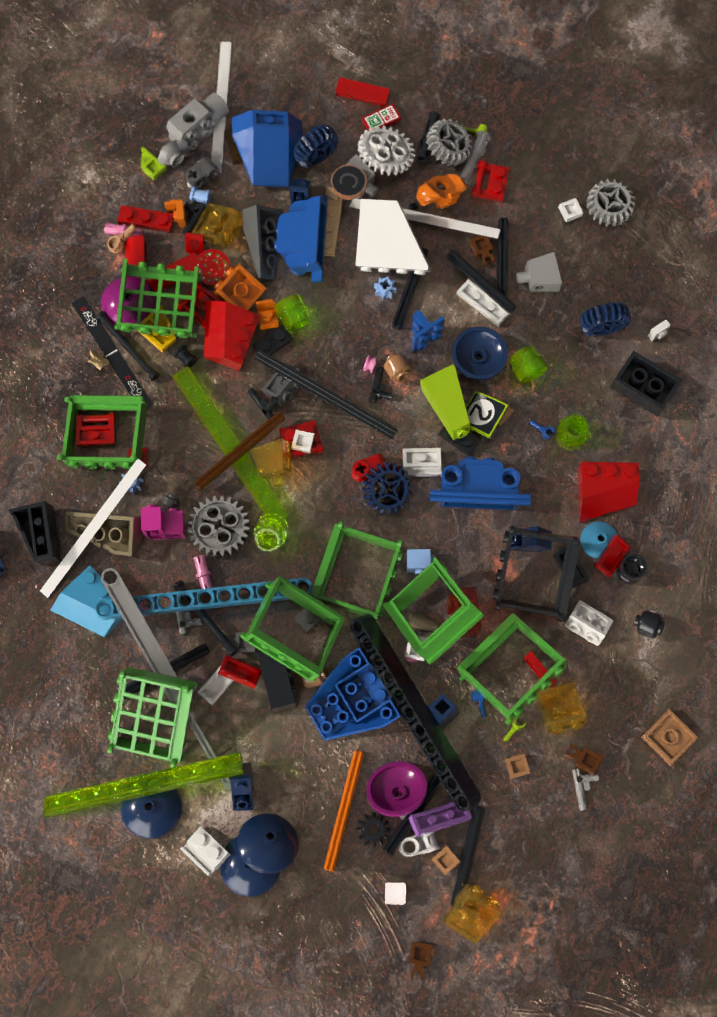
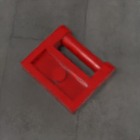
M478 161V173L475 187L472 189V196L503 202L509 167L489 164L486 161ZM485 172H490L487 191L482 190Z
M198 283L197 307L205 312V301H222ZM192 289L186 295L192 296ZM182 299L178 304V310L190 313L188 304L191 300ZM195 311L194 319L205 329V318Z
M109 412L106 415L83 416V414H76L77 447L115 445V412ZM108 422V425L83 426L84 423Z
M315 420L279 429L287 461L292 460L293 457L310 454L289 449V447H292L296 430L314 433L315 445H312L311 453L323 452Z

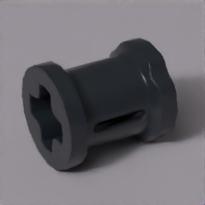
M186 345L179 346L173 353V357L178 358L186 370L197 362V357L187 350Z

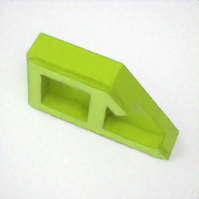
M143 146L141 148V169L155 181L167 168L165 165L159 164L158 159Z

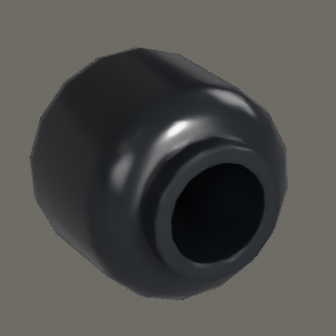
M647 610L641 615H637L634 626H637V633L651 639L661 636L665 625L661 615Z

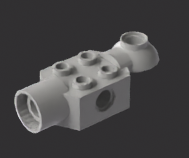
M213 92L203 101L194 98L168 120L166 127L171 142L165 144L160 150L158 156L159 164L171 165L173 167L178 166L183 161V153H188L191 149H195L204 138H208L213 132L215 124L229 113L227 104L217 93Z

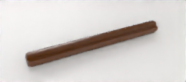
M277 412L194 482L195 486L199 490H203L283 423L285 416L281 412Z

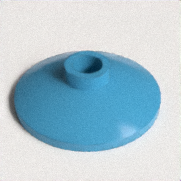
M593 522L587 525L581 533V547L587 555L598 559L614 535L618 534L611 525L605 522ZM598 536H602L604 541H599Z

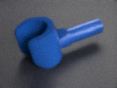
M533 420L530 421L532 426L542 432L541 435L544 439L551 438L546 434V431H549L551 434L555 433L553 427L545 428Z
M472 691V702L478 701L482 718L487 717L483 702L484 697L478 691Z

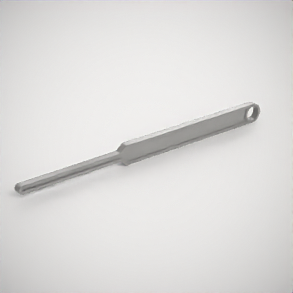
M113 568L105 569L101 574V580L152 671L178 678L117 570ZM107 571H113L117 575V580L112 584L104 581V574ZM165 687L164 692L169 701L177 703L179 690ZM189 711L188 718L190 719L189 725L225 789L230 790L231 784L228 776L194 716Z

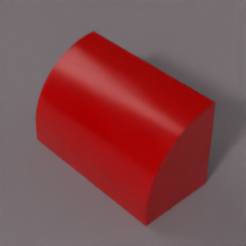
M144 235L132 236L125 241V259H128L130 265H139V262L147 263V243Z

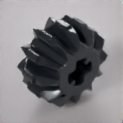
M372 812L371 820L367 814L364 815L366 823L362 820L358 821L364 828H356L357 832H364L358 839L362 840L366 837L365 846L371 840L372 848L376 847V840H378L380 846L384 845L380 838L383 837L385 840H388L389 836L383 833L391 832V828H384L389 821L385 820L381 823L383 814H380L377 820L375 819V812ZM375 824L379 827L377 828L379 834L374 833L372 836L369 834L370 830H368V827H373Z

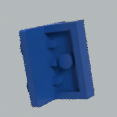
M420 309L413 314L412 333L414 335L411 347L413 353L417 350H423L428 345L427 343L432 340L436 341L442 336L445 322L443 316L430 323Z

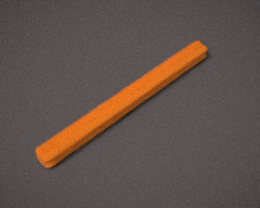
M355 750L353 753L324 869L334 872L364 757V752Z

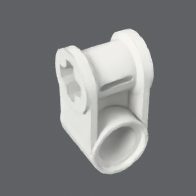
M434 832L418 837L416 835L408 837L399 846L401 854L406 857L441 849L437 845ZM407 841L414 844L415 849L412 853H407L404 849V844Z

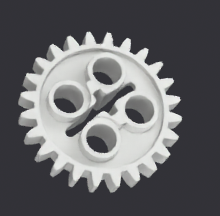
M378 125L375 129L370 127L369 131L365 130L364 134L360 137L358 152L361 153L359 157L364 158L363 163H369L368 168L375 167V172L379 169L381 174L386 171L388 176H390L391 172L397 175L398 171L403 174L404 170L407 171L409 166L411 167L415 157V149L412 148L413 143H408L410 138H404V133L398 134V129L395 132L392 131V127L389 130L386 129L385 125H383L382 129Z

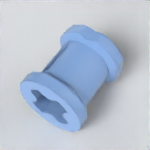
M193 186L190 192V202H202L209 206L212 191L200 190Z

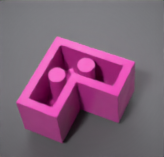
M147 505L146 508H141V531L147 540L185 538V515L179 509H169L168 512H163L158 505Z

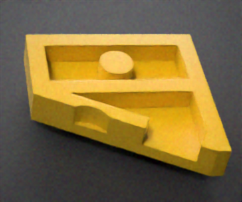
M160 305V310H164L163 305ZM151 313L140 324L154 326L155 313ZM159 314L158 326L171 327L167 316ZM151 332V334L140 333L162 353L176 342L174 334L161 336L155 332Z

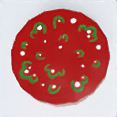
M208 249L200 253L194 265V269L195 266L199 267V276H202V281L200 282L208 286H215L220 279L224 281L227 277L225 273L231 267L227 256L216 249Z

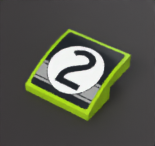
M475 391L466 406L470 431H476L490 439L505 414L508 405L493 397Z

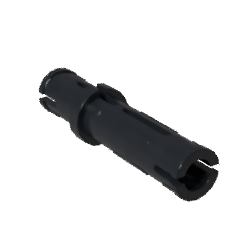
M431 111L429 113L416 155V159L419 162L427 161L430 150H427L429 145L426 144V136L430 127L440 119L438 112Z

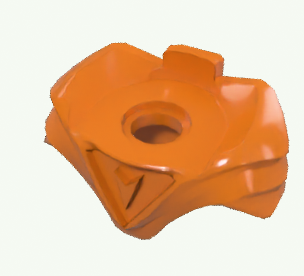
M456 174L435 176L419 187L416 198L422 206L435 203L436 208L443 209L455 204L460 194L466 190L467 185ZM442 184L446 190H440L438 186Z

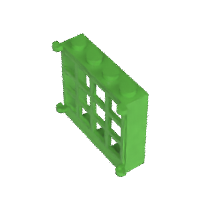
M124 259L123 268H121L122 278L117 325H115L114 329L123 332L135 330L142 334L155 332L161 336L174 334L180 338H188V336L196 338L197 333H193L198 281H202V276H199V267L195 266L194 271L184 270L183 266H176V269H168L164 264H158V267H149L145 262H139V265H130L128 259ZM127 278H141L140 290L126 289ZM145 278L159 280L158 292L144 291ZM163 280L176 281L175 294L162 293ZM180 282L193 283L192 296L179 295ZM126 293L139 295L138 307L124 306ZM143 295L157 297L156 309L142 308ZM161 297L175 298L173 311L160 310ZM179 299L191 300L190 313L177 311ZM124 310L138 312L136 324L123 323ZM142 312L155 313L154 326L140 324ZM159 314L173 315L172 328L158 326ZM177 316L189 317L188 329L176 328Z
M127 666L125 670H121L117 679L119 691L116 692L114 697V703L117 704L116 710H113L111 716L113 728L110 729L108 740L111 741L107 753L112 754L113 749L116 748L171 761L170 768H175V765L180 764L185 757V753L182 752L187 742L185 733L190 724L188 716L194 700H191L192 693L197 687L198 682ZM127 678L141 681L140 694L125 691ZM146 683L160 686L158 699L144 696ZM165 687L179 690L177 703L163 700ZM124 696L138 699L137 712L123 709ZM143 701L157 704L155 717L141 714ZM162 705L176 708L174 721L160 718ZM122 714L136 717L134 730L120 727ZM140 719L154 722L152 734L138 731ZM159 723L173 726L171 739L157 736ZM118 733L133 735L132 740L120 738ZM137 736L151 739V744L137 742ZM156 741L170 744L169 749L155 746Z

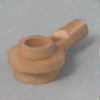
M132 223L123 233L111 236L107 241L109 250L115 254L120 253L124 249L125 240L137 229V226Z

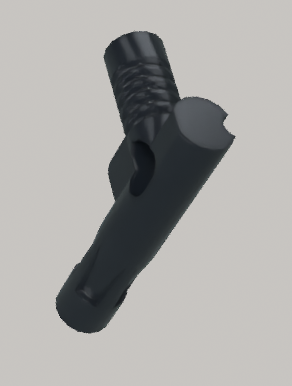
M189 202L185 203L184 208L190 211L187 215L190 220L181 232L182 234L190 233L207 207L204 203L200 202L198 207Z
M377 366L369 402L376 403L377 397L388 400L393 399V393L385 392L386 385L381 383L384 371L382 366Z
M253 388L249 389L247 393L269 420L274 416L271 411L278 403L277 398L272 397L268 402L266 398L261 399Z

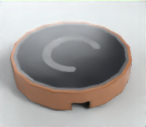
M343 165L332 174L331 187L335 195L341 199L352 200L360 197L366 190V175L362 169L355 165Z

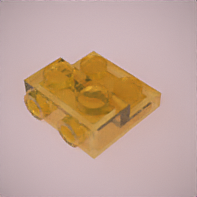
M208 203L192 233L202 234L204 239L209 240L212 244L227 248L228 244L234 241L236 229L242 226V216L237 209Z
M574 682L547 688L545 691L541 690L537 694L541 717L547 733L552 732L554 735H558L564 732V729L572 727L573 730H578L584 726L583 724H586L587 716Z
M466 884L454 898L455 904L442 919L443 923L474 944H477L502 915L499 907L500 903L495 897L491 895L486 897L479 886L474 884L472 887Z

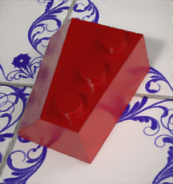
M205 301L204 358L239 371L260 315L226 301Z
M581 462L578 467L579 523L636 506L640 482L639 463Z

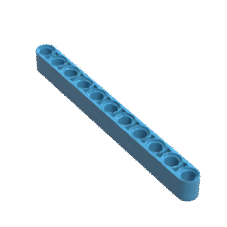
M307 578L288 579L296 587L299 584L306 585L307 594H310L312 591V583ZM267 582L132 596L143 616L262 603L264 597L259 594V589L266 588ZM246 590L249 592L250 597L242 599L239 592ZM276 591L271 602L291 599ZM226 592L230 595V600L222 601L219 595ZM207 594L211 601L209 603H202L200 596ZM184 596L189 597L191 603L187 606L180 603V599ZM112 599L100 600L97 603L96 613L100 619L122 618ZM168 599L171 605L168 608H163L160 605V601ZM148 601L151 607L148 610H143L140 608V603ZM103 605L111 608V611L106 615L99 612L100 607Z

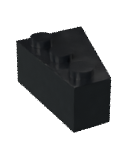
M42 501L8 510L10 515L13 516L16 526L21 532L24 542L35 562L47 565L61 561L54 507L51 504Z

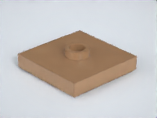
M670 708L641 736L669 766H672L699 738Z

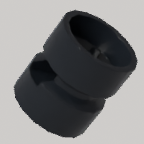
M637 554L626 556L617 567L616 574L618 579L624 584H635L647 570L646 561Z

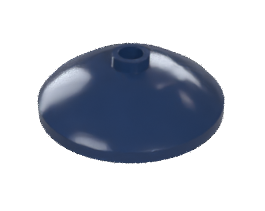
M472 327L463 331L455 339L452 347V359L456 368L466 377L475 380H486L498 375L505 367L508 358V348L502 336L487 327ZM480 356L482 359L477 360L475 357Z
M154 776L141 778L131 784L125 791L120 806L121 817L128 830L136 836L146 839L159 838L169 833L179 821L182 810L181 798L177 789L169 781ZM152 803V809L147 811L146 804Z
M269 813L255 815L248 819L241 827L237 838V849L243 862L251 869L264 874L277 873L290 866L297 855L299 847L298 836L293 826L283 817ZM271 835L273 839L269 840L267 836Z
M237 836L224 848L230 853V856L220 866L221 877L226 886L238 895L246 897L261 895L273 887L280 872L264 874L248 869L239 855Z

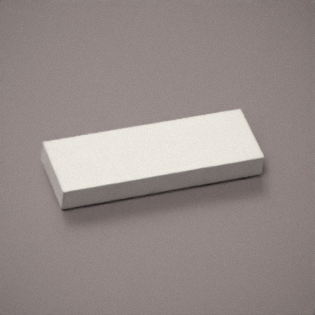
M469 279L456 293L498 327L510 315V313H507Z

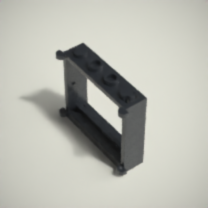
M509 526V530L505 531L503 543H506L505 550H501L499 561L502 562V567L497 570L496 581H499L498 588L493 590L492 599L495 600V610L499 611L500 607L555 616L558 617L557 621L562 622V618H566L581 544L578 537L573 538ZM513 534L567 543L554 608L501 599Z

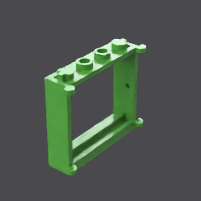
M70 395V397H65L64 402H69L62 455H57V460H62L68 467L72 468L86 466L90 469H96L97 466H101L107 469L122 467L130 470L137 459L141 461L148 402L143 396ZM79 410L137 411L132 456L130 458L73 457L76 436V414L79 413Z
M340 520L339 524L335 523L310 596L321 600L323 604L360 616L371 614L377 621L378 617L384 614L385 607L382 603L385 598H389L392 587H389L391 580H395L398 569H395L396 562H401L404 551H401V545L403 540L399 539L398 543L342 526L344 521ZM344 535L395 551L375 612L324 596Z
M279 576L272 583L269 581L266 583L268 591L248 632H242L240 637L310 682L316 681L317 677L321 674L345 617L340 615L338 611L323 604L321 600L307 594L305 590L291 584L288 579ZM276 591L331 625V629L315 664L258 629Z
M512 613L457 669L461 675L459 680L461 682L466 680L507 718L505 723L509 725L513 718L516 719L524 712L523 708L527 704L531 705L538 698L537 694L541 690L545 691L551 685V680L555 676L559 677L568 666V662ZM516 629H519L551 657L556 664L508 710L471 674Z

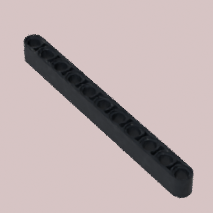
M364 614L350 621L351 632L455 806L460 811L465 812L479 804L481 801L479 790L375 618L371 614Z

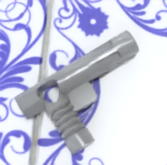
M176 612L180 635L188 634V627L202 625L200 617L191 619L190 612ZM182 622L186 623L184 627H181Z
M574 769L572 771L579 810H588L584 791L590 790L589 781H599L598 773H595L594 776L591 774L581 775L580 769ZM577 776L582 778L580 783L577 782Z

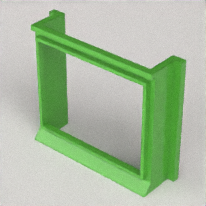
M436 557L433 558L434 561L390 602L382 603L414 651L430 665L484 617L483 613L471 603L449 575L447 567ZM441 577L463 606L422 642L401 612Z

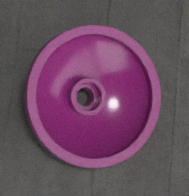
M128 277L126 289L140 290L141 278ZM121 278L112 281L105 288L101 298L102 311L106 313V317L114 325H117ZM145 281L144 291L154 292L150 284ZM126 293V295L130 296L125 298L124 306L138 307L139 295ZM143 295L142 308L155 309L156 296ZM124 310L123 323L136 324L138 312ZM142 312L141 322L151 313Z
M397 761L385 764L378 768L369 778L366 788L368 801L380 814L390 817L407 815L415 811L425 800L427 795L426 778L423 772L411 763Z

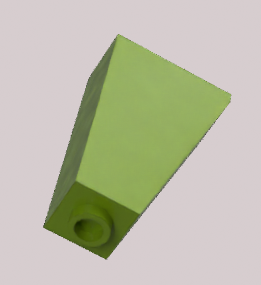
M452 364L420 380L421 391L452 439L455 440L465 437L470 432V422L457 372Z

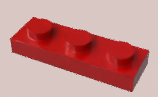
M121 205L117 222L119 225L126 224L130 226L133 223L137 228L171 233L174 217L171 213Z

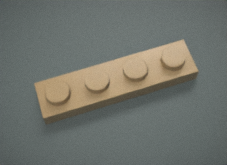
M326 187L325 195H328L324 256L335 257L343 199L335 195L332 187Z

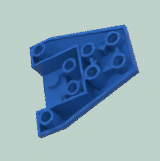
M250 110L232 117V136L252 185L288 187L296 163L293 150L298 140L303 137L302 121L286 111Z
M361 647L342 658L305 705L324 741L382 728L401 717L399 710Z

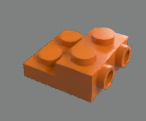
M238 264L235 268L231 266L225 273L227 277L224 281L220 279L214 286L216 290L213 294L222 301L249 310L266 290V287Z

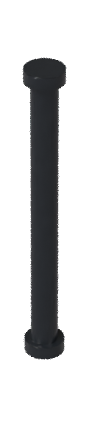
M104 311L99 312L96 315L97 321L103 323L149 375L150 381L156 380L160 374L151 368L119 330L114 329L115 326L106 317V313Z
M182 580L173 585L175 591H187ZM183 597L188 604L191 603L189 597ZM203 609L194 610L228 651V656H234L239 651L237 646L234 647Z

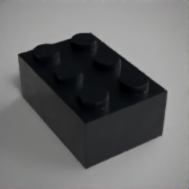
M633 351L610 388L658 417L682 380Z
M257 650L273 714L295 709V703L299 702L296 688H291V684L294 683L291 669H287L285 665L264 652Z

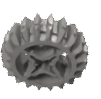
M451 118L448 120H438L430 127L427 133L426 144L429 145L427 150H431V156L435 155L436 161L441 160L442 165L447 163L448 166L452 164L456 166L463 163L470 156L473 149V141L470 140L472 135L467 134L468 129H464L463 124L458 125L457 120L455 122H452Z
M609 179L605 183L600 181L598 185L595 184L593 189L589 191V196L586 200L589 215H594L593 221L599 219V225L605 222L606 227L609 226V223L613 227L617 223L623 224L634 212L635 196H632L633 190L628 191V185L622 186L623 182L621 181L618 184L616 179L613 182H610Z

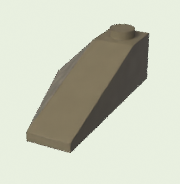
M65 511V531L80 537L97 513ZM110 514L90 542L98 547L109 550L110 553L115 555L134 556L144 536L141 531V516Z

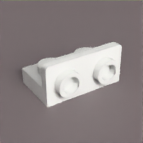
M579 600L564 626L598 646L606 636L613 620Z

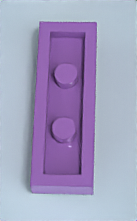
M452 802L413 814L409 817L416 837L469 821L472 816L469 810L465 812L460 811Z

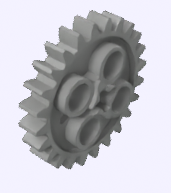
M223 495L220 500L213 496V501L211 502L206 498L205 505L199 502L201 508L194 507L193 509L196 514L189 515L193 521H187L188 525L192 527L187 529L188 533L192 534L189 538L191 541L196 540L193 543L194 547L200 545V552L206 549L207 556L213 552L214 558L217 557L218 553H221V556L224 558L225 552H228L231 556L232 549L239 551L237 545L244 546L242 539H248V535L245 532H250V528L246 526L250 524V521L245 519L248 517L247 512L242 513L244 507H238V501L232 504L231 497L225 501ZM212 511L218 512V516L215 518H210L209 514ZM229 518L236 519V522L232 525L226 523ZM221 523L222 527H219L218 530H216L215 525L219 526ZM204 529H211L209 535L201 534ZM222 535L229 536L226 542H220L219 538Z

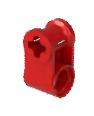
M383 453L356 461L353 464L351 473L353 480L356 482L368 480L365 474H372L370 471L371 467L377 470V464H381L383 467L384 462H386Z

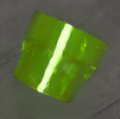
M301 294L285 297L274 306L275 312L286 331L299 330L310 322L307 304Z
M531 346L518 350L510 357L509 362L513 367L512 371L520 384H527L537 379L548 369L540 353L537 354L534 347Z
M577 414L563 418L556 430L557 442L568 450L581 448L589 437V427L585 416L582 417ZM568 430H574L577 435L569 433Z
M276 514L262 516L254 528L255 543L262 552L276 550L284 544L288 534L286 521Z

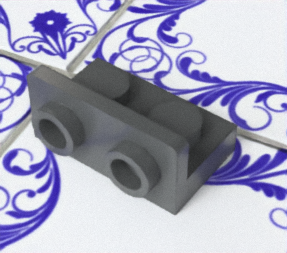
M284 362L285 365L301 373L299 369ZM275 372L261 390L265 395L277 398L280 406L284 408L301 386Z

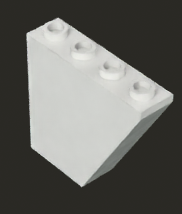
M361 199L356 266L361 268V271L371 272L372 269H379L378 272L389 273V270H397L396 273L407 274V271H415L414 274L425 275V272H431L430 265L398 201Z

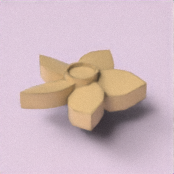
M92 350L90 351L92 358L88 361L89 363L94 364L99 370L103 366L109 365L110 362L103 358L104 352H99L97 355Z

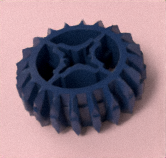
M318 125L316 128L313 127L312 130L307 131L298 140V143L295 144L293 155L303 168L314 167L326 158H329V155L337 148L339 137L329 125Z
M603 303L585 310L581 314L580 325L583 333L588 336H603L625 329L631 322V315L627 305H624V303Z
M384 462L383 467L381 464H377V470L371 467L370 471L372 474L366 473L365 476L368 480L362 481L366 487L361 488L362 492H367L363 495V499H368L366 504L368 506L372 505V509L374 511L378 509V512L381 514L384 511L390 514L391 509L394 512H398L397 506L403 509L404 505L402 502L408 503L409 500L406 496L412 495L408 489L413 488V485L407 484L412 480L411 477H406L408 472L406 470L402 471L403 467L400 465L396 467V464L393 462L390 466L387 462ZM387 473H394L396 475L388 480L382 477V475ZM377 481V483H378V489L375 491V494H374V485H375V482ZM384 483L389 485L388 488L391 493L385 491L386 487ZM400 485V491L397 495L396 488ZM386 496L392 498V501L387 503H382L378 501L380 498L383 499Z

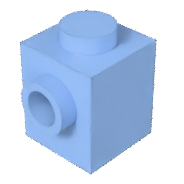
M430 549L407 550V573L419 575L434 561V555H431Z

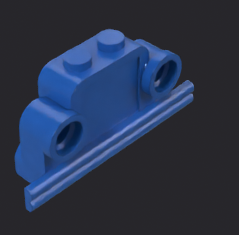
M328 195L315 196L308 200L292 203L289 213L280 215L276 225L277 241L274 243L276 252H279L285 259L286 264L294 275L301 276L306 272H312V283H321L323 280Z
M466 457L459 461L458 466L449 465L443 469L441 474V490L430 489V501L440 502V507L516 511L518 505L530 506L531 494H519L520 474L517 470L513 468L504 469L503 464L495 460V458L479 460L475 457Z

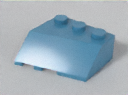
M90 565L59 594L50 611L104 638L124 620L123 618L102 620L97 616V603L100 600L112 598L105 588L101 576ZM103 605L99 609V612L104 615L111 611V608L107 605Z

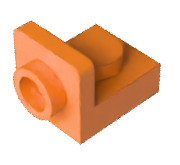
M172 199L166 201L165 208L167 213H173L174 221L178 222L179 228H185L187 224L183 200Z
M274 299L257 301V312L260 315V330L279 327Z

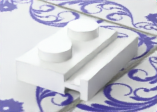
M441 448L403 449V471L406 470L408 472L406 477L441 476Z
M201 826L188 839L186 845L180 848L209 877L230 856V853Z

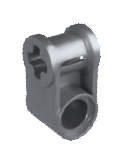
M207 156L201 158L185 172L188 188L192 189L195 186L197 189H200L217 177L220 172L219 168Z

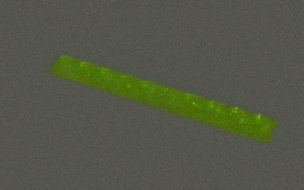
M187 366L173 374L172 378L224 456H226L240 443ZM247 453L231 465L272 528L289 518Z
M241 752L46 796L44 797L43 815L46 818H51L244 774L243 757Z

